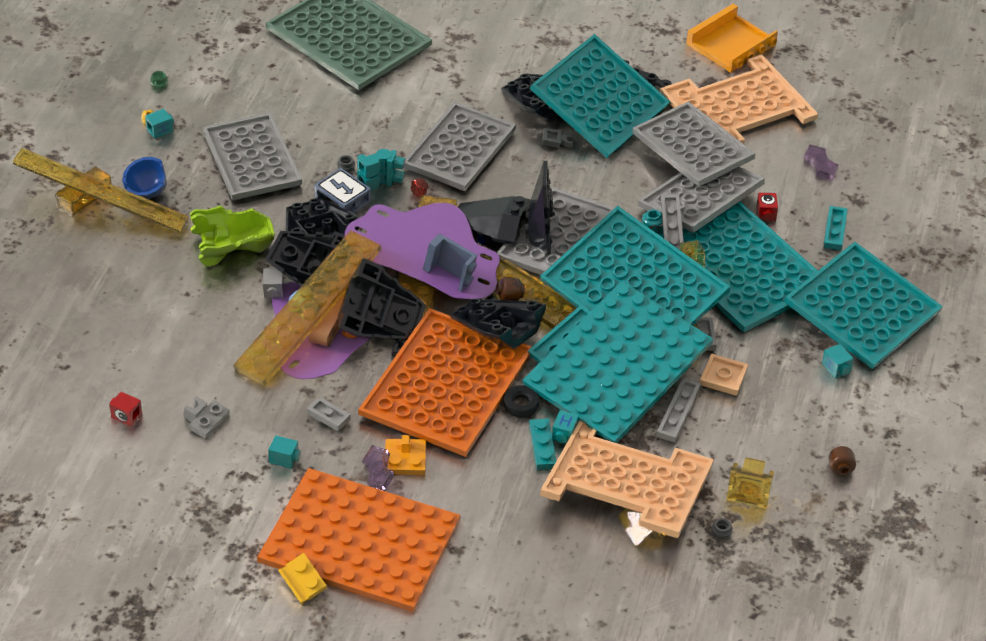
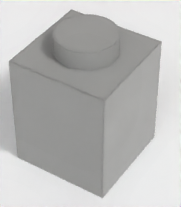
M263 268L264 298L283 297V273L276 268Z

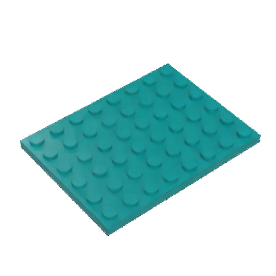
M740 201L694 233L682 228L684 253L730 286V291L715 306L743 332L791 309L784 302L785 297L818 271Z
M616 206L540 276L542 282L578 308L582 304L590 311L623 281L691 325L696 324L730 291L728 284L619 206Z
M621 281L522 381L523 385L537 392L539 396L560 410L579 415L578 422L582 421L588 428H594L596 434L605 440L618 443L713 344V338Z

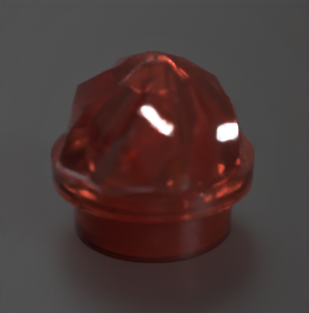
M418 178L411 182L412 186L410 189L415 196L422 197L427 193L429 186L425 179Z

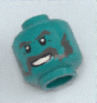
M655 209L646 212L642 216V223L658 235L662 234V212Z

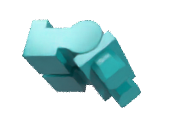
M380 149L375 154L369 156L364 154L358 155L357 179L371 188V191L379 188L380 184H386V186L391 187L393 182L402 183L405 172L396 169H404L405 158L397 156L396 150L389 151L387 149Z

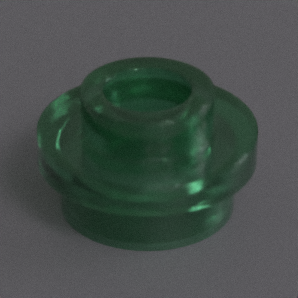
M156 71L152 73L150 82L154 86L161 87L168 82V77L164 72Z

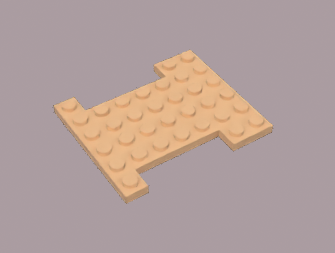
M763 55L747 60V65L752 71L698 88L691 79L660 88V93L670 101L669 105L672 108L689 101L743 144L745 139L741 136L740 132L794 114L802 124L818 119V113Z
M579 421L543 484L540 496L560 501L566 490L573 491L597 500L641 512L642 515L638 526L679 538L713 466L714 459L675 448L670 459L597 438L595 437L596 430L594 428L590 429L584 422Z

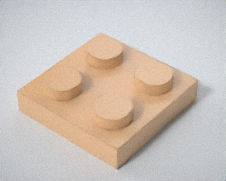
M711 354L700 379L701 386L737 396L749 364Z

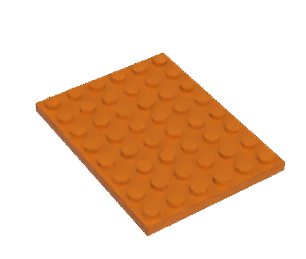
M429 308L359 407L358 415L416 438L424 439L426 442L466 457L504 399L506 391L511 388L529 360L528 350L532 346L524 343L515 349L499 346L453 320L451 316Z
M308 468L258 554L257 562L282 569L286 564L304 553L325 584L414 612L460 522L461 515Z

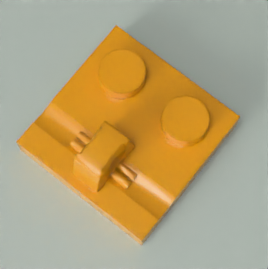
M402 435V439H386L385 475H425L426 440L410 439V435Z

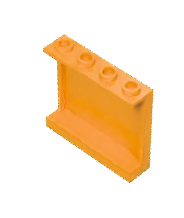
M734 3L688 30L686 43L730 73L741 68V66L747 63L748 59L759 56L771 47H774L777 43L778 35L777 30L767 34L737 15L738 6Z

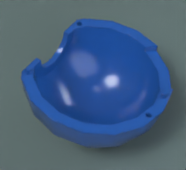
M143 157L133 161L123 173L122 182L124 188L132 196L139 199H152L159 196L167 186L162 160L155 157Z

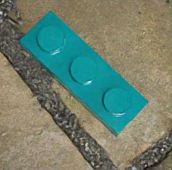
M829 207L823 248L842 251L848 208Z
M549 418L529 420V428L536 470L552 469L556 463V456Z

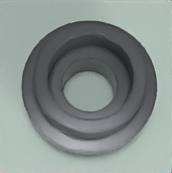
M343 155L339 158L337 167L347 172L354 169L355 161L351 156Z
M720 518L713 523L712 532L715 536L727 538L732 534L733 527L729 520Z

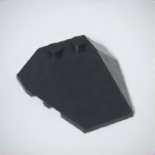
M548 161L543 162L529 203V211H526V222L528 224H525V235H529V242L546 254H551L552 241L549 217H553L552 188H550L551 180L549 179Z
M510 196L460 203L458 208L465 214L470 228L477 231V235L484 236L485 234L491 236L495 242L515 245L520 236V222L523 217H526V211H529L531 199L522 196Z
M280 231L265 261L308 292L329 298L354 250L348 245L345 235L341 233L322 235V232L305 234L300 231Z
M363 258L349 281L338 314V329L355 336L407 340L421 321L426 304L409 289L406 290L399 284L395 277L392 278L384 271L385 269L381 265Z

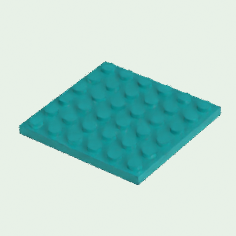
M595 34L546 72L530 87L539 98L606 158H609L634 136L633 127L656 117L670 104V101Z
M855 241L787 295L784 300L787 305L837 343L841 344L871 369L878 366L935 317L943 307Z

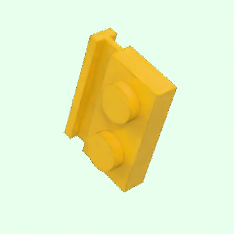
M304 553L286 564L284 568L278 569L301 605L327 589V585Z

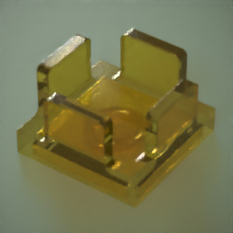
M748 457L745 458L742 469L737 468L738 463H734L730 473L727 500L767 508L774 471L770 470L769 475L764 474L765 461Z

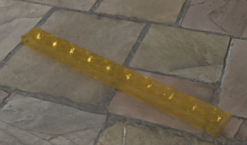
M21 148L13 159V165L175 232L181 233L188 222L189 216L27 149Z

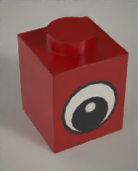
M758 193L756 208L757 216L760 220L776 221L778 212L776 193Z
M120 392L110 401L111 418L132 426L142 415L140 399Z

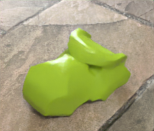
M220 205L207 210L194 209L190 213L191 221L194 224L191 227V232L201 235L202 243L199 244L201 252L199 260L206 267L217 265L228 253L234 250L261 253L274 240L275 232L270 217L253 208L241 212H232V210H227Z

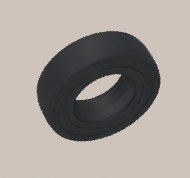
M525 385L513 386L504 395V407L513 416H531L539 407L538 393ZM523 397L528 399L529 403L518 405L514 400Z

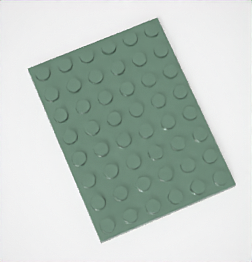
M304 0L265 23L266 29L358 90L432 45L431 38L371 0Z

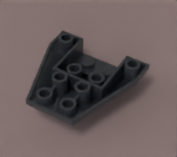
M522 74L519 78L508 82L507 85L501 88L503 93L529 113L549 121L560 117L530 89L531 85L543 76L541 74Z
M312 198L308 202L294 203L292 206L286 207V231H300L305 234L322 232V235L341 233L345 235L347 226L354 220L359 219L355 213L321 198Z
M471 299L467 304L450 314L453 320L495 344L515 349L538 332L546 310V304L538 303L537 301Z

